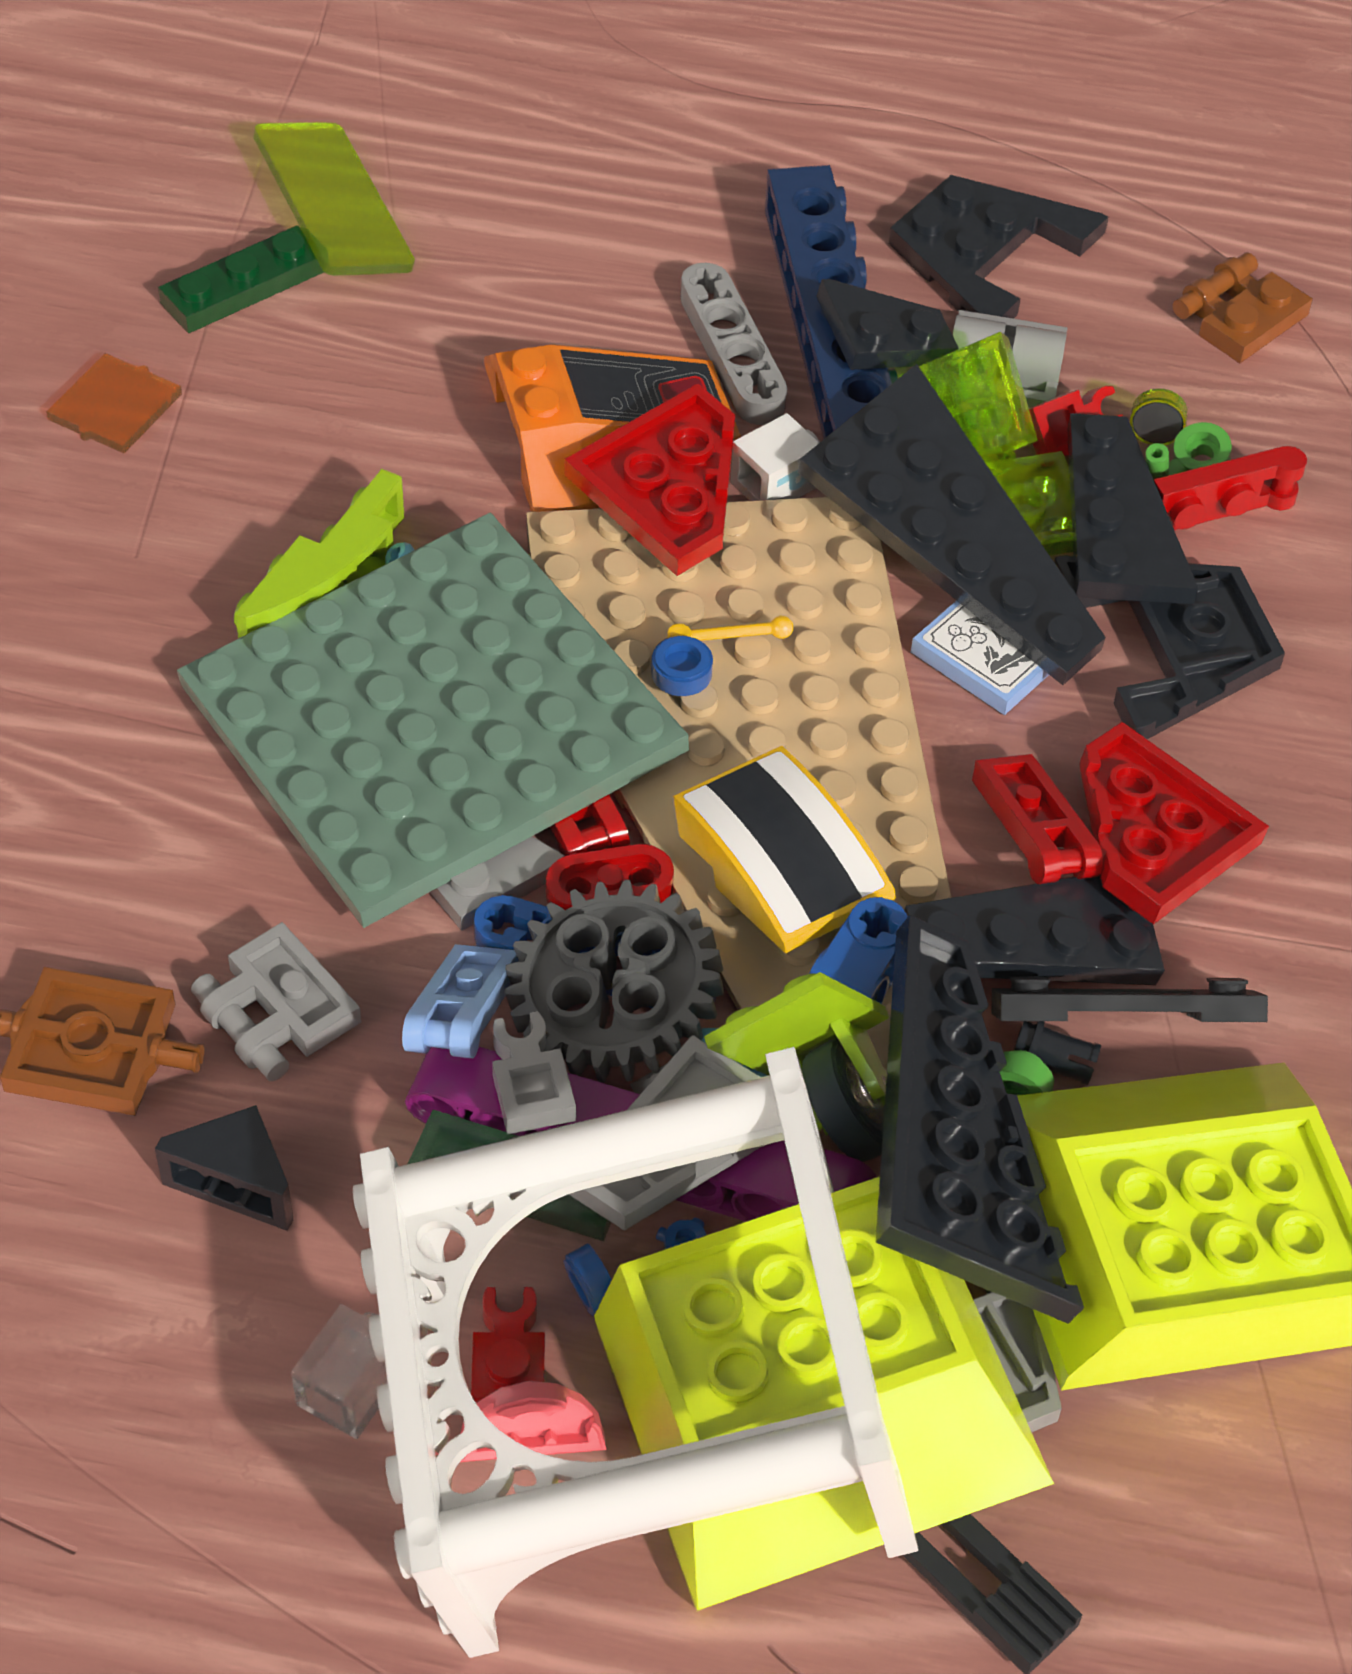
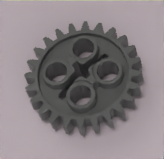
M624 880L618 895H609L604 883L597 882L594 898L587 901L581 893L574 889L570 891L573 907L567 910L550 902L547 904V908L552 921L544 924L539 921L530 920L527 923L534 942L515 941L513 947L519 962L507 964L505 969L511 986L505 989V995L512 1010L510 1014L518 1033L523 1032L524 1037L530 1034V1013L538 1011L546 1025V1045L544 1051L561 1048L563 1059H566L570 1074L580 1076L586 1067L591 1065L594 1068L598 1082L604 1083L607 1079L611 1067L619 1066L626 1081H632L635 1063L642 1061L653 1073H657L660 1071L658 1054L666 1051L674 1057L681 1049L680 1039L683 1036L690 1038L693 1035L700 1040L704 1038L698 1018L716 1019L717 1011L713 997L721 996L724 993L719 974L724 969L719 949H716L713 930L711 927L703 928L700 912L697 908L684 912L681 897L677 893L669 896L661 903L657 885L652 883L644 890L640 897L634 896L630 880ZM620 932H624L621 945L619 942L618 948L622 969L616 971L617 961L614 950L616 937ZM586 947H595L589 952L578 953ZM650 950H661L654 955L643 956L644 953ZM613 989V1022L610 1028L604 1029L608 1020V1015L610 1016L611 1005L606 990ZM576 1004H586L577 1011H567ZM641 1007H653L644 1014H632Z

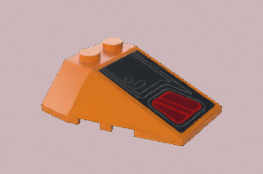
M551 344L498 352L484 357V366L496 403L506 401L521 447V482L531 512L599 508L595 502L564 476V459L697 383L731 411L712 360ZM736 422L733 441L741 438Z

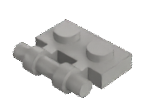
M283 922L228 955L230 971L235 975V978L221 986L212 974H204L197 978L191 986V992L202 1004L200 1012L213 1028H223L236 1043L234 1051L248 1068H258L268 1081H275L281 1078L289 1069V1062L278 1051L279 1047L286 1042L292 1040L303 1054L308 1057L361 1023L360 1007ZM256 1000L270 1015L257 1025L243 1011L245 1007Z

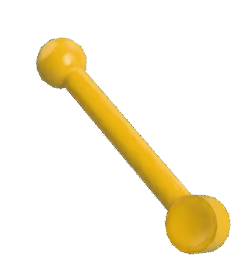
M782 615L775 617L771 622L702 629H690L684 624H674L668 629L667 638L689 636L704 641L772 634L778 639H785L792 634L794 626L790 618Z

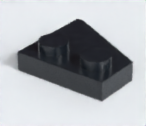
M831 279L821 280L816 297L850 370L913 367L916 364L918 366L953 365L959 347L939 309Z

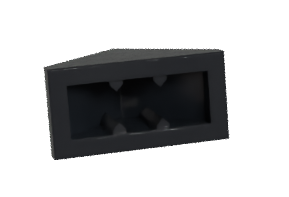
M256 1105L160 1138L155 1147V1153L162 1185L288 1231L294 1220L289 1185Z

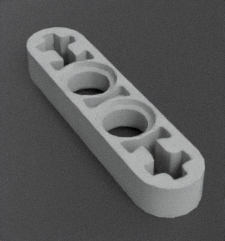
M697 263L689 266L684 270L681 277V303L709 359L712 360L714 368L736 412L743 420L757 425H765L784 415L787 397L786 382L729 274L724 268L712 263ZM708 293L714 294L712 300L708 301ZM716 320L732 321L736 326L731 329H720L712 326L710 323ZM734 356H747L756 362L750 365H737L730 362L729 359ZM758 384V393H752L753 386Z

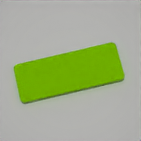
M260 123L255 126L253 138L325 273L341 276L409 273L413 270L415 258L344 129L336 123Z

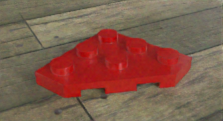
M697 383L565 458L564 476L678 576L722 550L735 414Z
M1120 722L1087 744L1084 749L1079 766L1092 833L1099 843L1103 854V870L1100 874L1103 888L1153 925L1262 844L1269 825L1125 723Z

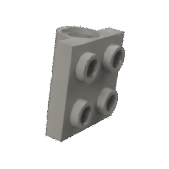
M959 310L953 330V337L959 349L953 365L947 366L941 400L1022 414V410L1056 397L1068 327Z

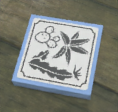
M955 601L912 639V654L1003 715H1006L1049 676L1048 673L958 601Z

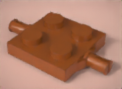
M44 967L34 993L17 1012L0 1009V1036L8 1037L11 1040V1050L0 1075L4 1092L136 1116L148 1080L154 1075L160 1065L198 1073L201 1069L200 1064L203 1063L204 1045L166 1039V1030L176 1005L173 990Z

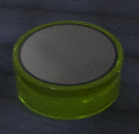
M1161 388L1150 389L1141 393L1134 400L1130 424L1135 436L1140 441L1151 445L1155 443L1169 445L1174 443L1179 432L1186 427L1188 408L1183 398L1177 393Z

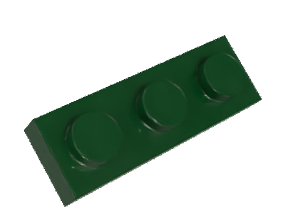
M296 225L158 286L160 304L189 334L327 272V255Z

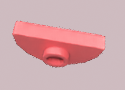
M527 1381L502 1387L477 1402V1406L500 1431L514 1441L539 1453L553 1455L607 1450L605 1434L598 1411L582 1394L558 1383ZM464 1421L462 1423L460 1434H462L465 1429ZM486 1447L476 1449L467 1454L461 1462L496 1459V1452Z

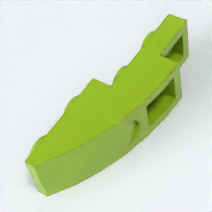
M381 469L366 488L361 487L355 493L350 508L336 525L331 524L326 528L319 543L299 535L284 554L277 555L271 562L264 579L252 593H246L237 604L234 613V624L237 626L238 639L386 565V553L394 545L393 531L404 519L402 477Z

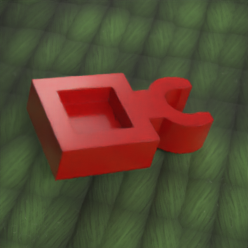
M1114 386L1092 389L1085 393L1082 398L1079 390L1070 391L1022 410L1039 464L1049 463L1068 455L1067 428L1070 413L1103 415L1100 407L1101 402L1105 397L1116 393Z
M487 1287L482 1298L483 1320L491 1332H473L471 1396L476 1404L502 1387L527 1381L545 1382V1332H528L534 1326L537 1318L535 1290L533 1287H524L522 1307L515 1312H504L497 1307L496 1287Z

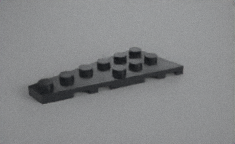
M917 364L800 458L799 475L1061 685L1069 681L1102 651L1106 639L1105 635Z
M909 915L896 931L875 1243L1069 1324L1084 1309L1078 1286L1066 1284L1059 1258L1066 1252L1060 1229L1048 1226L1039 1194L1046 1188L1018 1097L1017 1095L1007 1094L1000 1071L1007 1065L1001 1043L990 1041L982 1013L989 1005L969 942Z

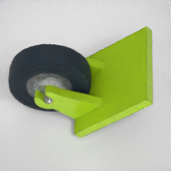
M821 972L807 974L788 982L783 988V993L759 1006L745 1007L732 1013L726 1019L725 1025L704 1036L708 1049L768 1076L770 1073L765 1054L795 1047L818 1131L823 1129L824 1133L830 1136L843 1153L862 1162L872 1160L881 1155L887 1071L881 1064L867 1030L889 1019L884 1005Z

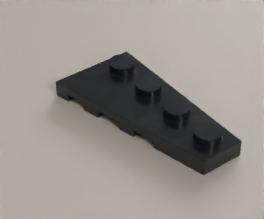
M1070 413L1067 437L1076 595L1080 598L1194 604L1198 586L1128 417Z
M1101 875L1084 879L1072 877L1060 879L1058 882L1030 884L906 905L904 909L908 916L912 915L967 940L980 978L1010 979L1012 976L1047 977L1050 981L1156 985L1165 971L1153 924L1103 888Z

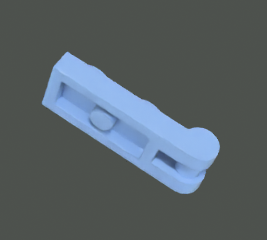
M455 944L405 1017L402 1034L404 1050L406 1052L427 1054L431 1047L450 1049V1054L453 1057L473 1059L478 1051L480 1035L506 996L505 989L511 986L505 969L507 964L519 962L515 950Z

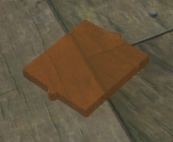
M105 353L46 413L48 420L79 433L81 440L87 441L92 439L125 454L182 395L180 385L150 373L147 366L136 367Z

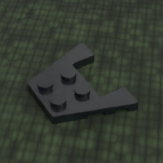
M950 175L890 227L889 244L928 282L936 280L949 293L948 302L958 312L959 310H967L969 312L1014 319L1018 315L1021 298L984 278L1032 234H1037L1080 257L1106 233L1109 216L1092 210Z
M1063 555L1055 557L1054 563L1075 592L1073 556ZM1188 563L1198 586L1194 604L1078 597L1085 608L1128 601L1166 677L1164 679L1117 687L1113 704L1122 722L1146 739L1157 735L1281 668L1285 652L1240 567Z

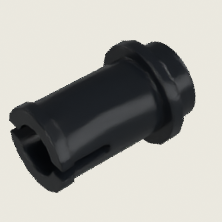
M1023 1021L1013 1051L1023 1050L1033 1053L1043 1061L1051 1072L1081 1081V1084L1088 1086L1094 1072L1093 1067L1070 1060L1068 1056L1072 1054L1097 1063L1101 1044L1096 1042L1093 1044L1044 1027L1045 1021H1037L1036 1024Z

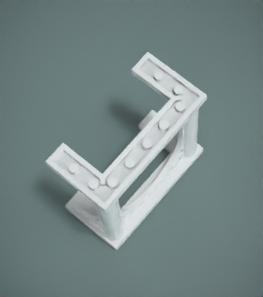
M795 1047L765 1054L770 1073L769 1076L408 1165L399 1166L389 1147L360 1154L363 1183L353 1186V1198L359 1222L363 1229L369 1228L371 1248L361 1251V1265L370 1294L377 1293L379 1315L369 1317V1332L377 1360L379 1362L385 1361L388 1384L377 1387V1400L386 1431H394L396 1455L386 1457V1475L394 1502L396 1504H403L405 1528L396 1530L394 1534L396 1556L403 1577L405 1579L412 1577L415 1579L424 1607L434 1606L443 1634L452 1633L469 1658L499 1651L494 1613L501 1600L528 1576L562 1558L619 1539L864 1481L888 1558L919 1551L901 1475L883 1418L831 1197V1193L834 1190ZM785 1140L845 1406L635 1457L600 1462L570 1461L531 1450L504 1434L483 1414L473 1400L463 1376L458 1340L460 1318L468 1289L478 1268L491 1249L514 1225L538 1208L570 1193ZM494 1207L493 1216L486 1224L476 1226L474 1221L466 1214L469 1209H473L476 1217H478L482 1212ZM452 1230L465 1239L466 1247L459 1258L445 1262L443 1247L449 1232ZM427 1329H429V1330H431V1331H433V1332H435V1333H431V1334L428 1335ZM439 1352L449 1354L447 1361L439 1367L432 1366L431 1358ZM451 1415L463 1416L465 1425L463 1433L448 1442L450 1428L444 1420ZM485 1447L496 1452L495 1468L489 1479L480 1488L466 1494L452 1491L451 1481L457 1465L467 1454ZM529 1470L534 1473L536 1477L535 1485L520 1486L513 1484L516 1493L506 1495L513 1483L516 1471Z

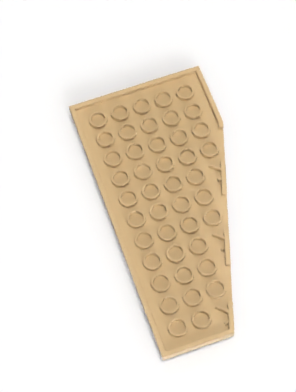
M828 497L727 502L722 550L676 576L602 509L526 512L529 556L688 734L689 751L619 788L613 794L621 809H627L645 844L660 848L671 858L674 866L671 895L674 893L680 895L684 912L697 908L700 912L703 928H712L717 946L716 949H719L724 971L719 973L721 981L737 1010L750 1006H759L783 993L784 986L791 980L809 974L819 955L829 947L842 926L785 954L715 887L713 867L679 836L674 795L779 746H783L819 781L861 834L895 888L896 899L893 900L905 909L906 905L951 898L881 540ZM780 615L790 618L793 623V632L785 639H778L769 634L702 641L712 652L713 669L709 685L697 694L690 696L671 695L659 689L652 679V653L660 642L667 639L668 629L674 624H684L690 629L767 623ZM893 983L882 1002V1005L886 1007L889 1019L867 1030L881 1064L886 1071Z

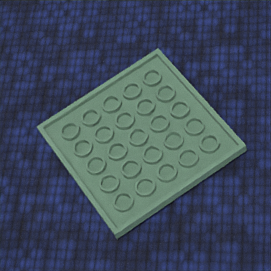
M491 512L177 669L182 688L363 928L451 881V878L488 861L689 751L687 732Z

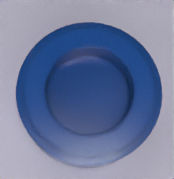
M674 636L663 640L655 647L652 653L651 676L659 689L675 696H690L701 692L709 685L712 678L713 655L705 643L689 636Z
M587 1243L565 1255L563 1263L580 1300L591 1316L594 1317L612 1279L595 1250Z

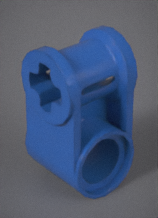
M883 897L868 898L859 902L852 909L829 947L819 955L809 974L821 972L882 1004L887 991L893 983L896 931L907 919L908 915L902 906L893 900Z

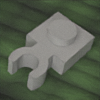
M538 1011L530 1013V1034L523 1038L510 1036L506 1031V1024L503 1018L495 1019L493 1024L494 1049L502 1060L492 1061L493 1079L507 1134L576 1121V1104L561 1048L544 1051L546 1045V1025L542 1015Z

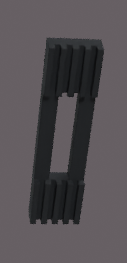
M1012 976L1010 977L1011 988H992L991 1014L1000 1019V1021H1068V1011L1187 1012V1016L1200 1022H1268V996L1255 990H1246L1248 980L1243 978H1207L1209 989L1048 988L1050 979L1047 977Z
M971 1514L942 1523L941 1525L1002 1582L997 1588L994 1595L991 1593L987 1598L919 1532L915 1533L919 1551L904 1554L903 1556L1024 1674H1030L1079 1626L1083 1614L1027 1561L1022 1563Z

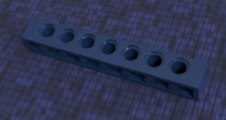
M831 166L768 169L765 214L823 439H825L894 383L898 376L895 368L850 370L816 297L822 279H831L864 289L867 283L864 257H856L855 255L857 243L855 224L853 221H846L845 219L847 209L845 189L843 186H836Z

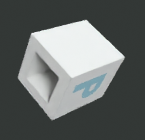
M786 413L733 441L730 482L750 501L797 499L816 489V487L798 474L800 458L820 442L813 432L805 430Z

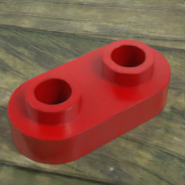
M634 844L567 855L555 861L547 872L546 899L548 904L552 902L567 910L573 907L570 891L574 889L584 893L585 895L582 896L587 901L594 898L597 882L604 883L609 895H618L624 880H630L634 896L639 897L651 883L656 884L662 903L672 894L674 866L671 858L663 850L648 844ZM638 882L647 883V885L634 886L633 884Z

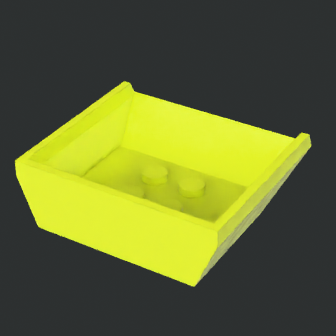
M1284 1062L1017 1096L1046 1188L1039 1194L1048 1226L1060 1229L1066 1252L1059 1258L1066 1284L1078 1286L1084 1309L1069 1324L1033 1309L1061 1390L1352 1346V1187L1315 1103Z
M880 1177L833 1192L831 1197L883 1418L901 1475L914 1533L1044 1488L1054 1484L965 1280L875 1243ZM799 1204L619 1265L598 1306V1310L594 1314L596 1327L641 1455L845 1406ZM864 1481L667 1528L697 1611L884 1544Z

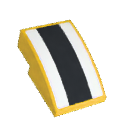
M779 746L673 796L679 836L713 867L715 887L785 954L842 926L852 909L863 900L875 897H883L890 900L896 899L895 888L850 819L819 781L783 746Z

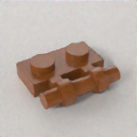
M1245 252L1238 258L1229 257L1215 267L1214 274L1209 278H1198L1184 288L1182 296L1175 300L1172 305L1174 313L1181 319H1186L1192 314L1200 317L1202 323L1198 336L1238 363H1242L1308 316L1313 298L1272 271L1258 281L1251 277L1250 274L1258 268V261L1249 252ZM1226 292L1233 298L1225 302L1218 296Z

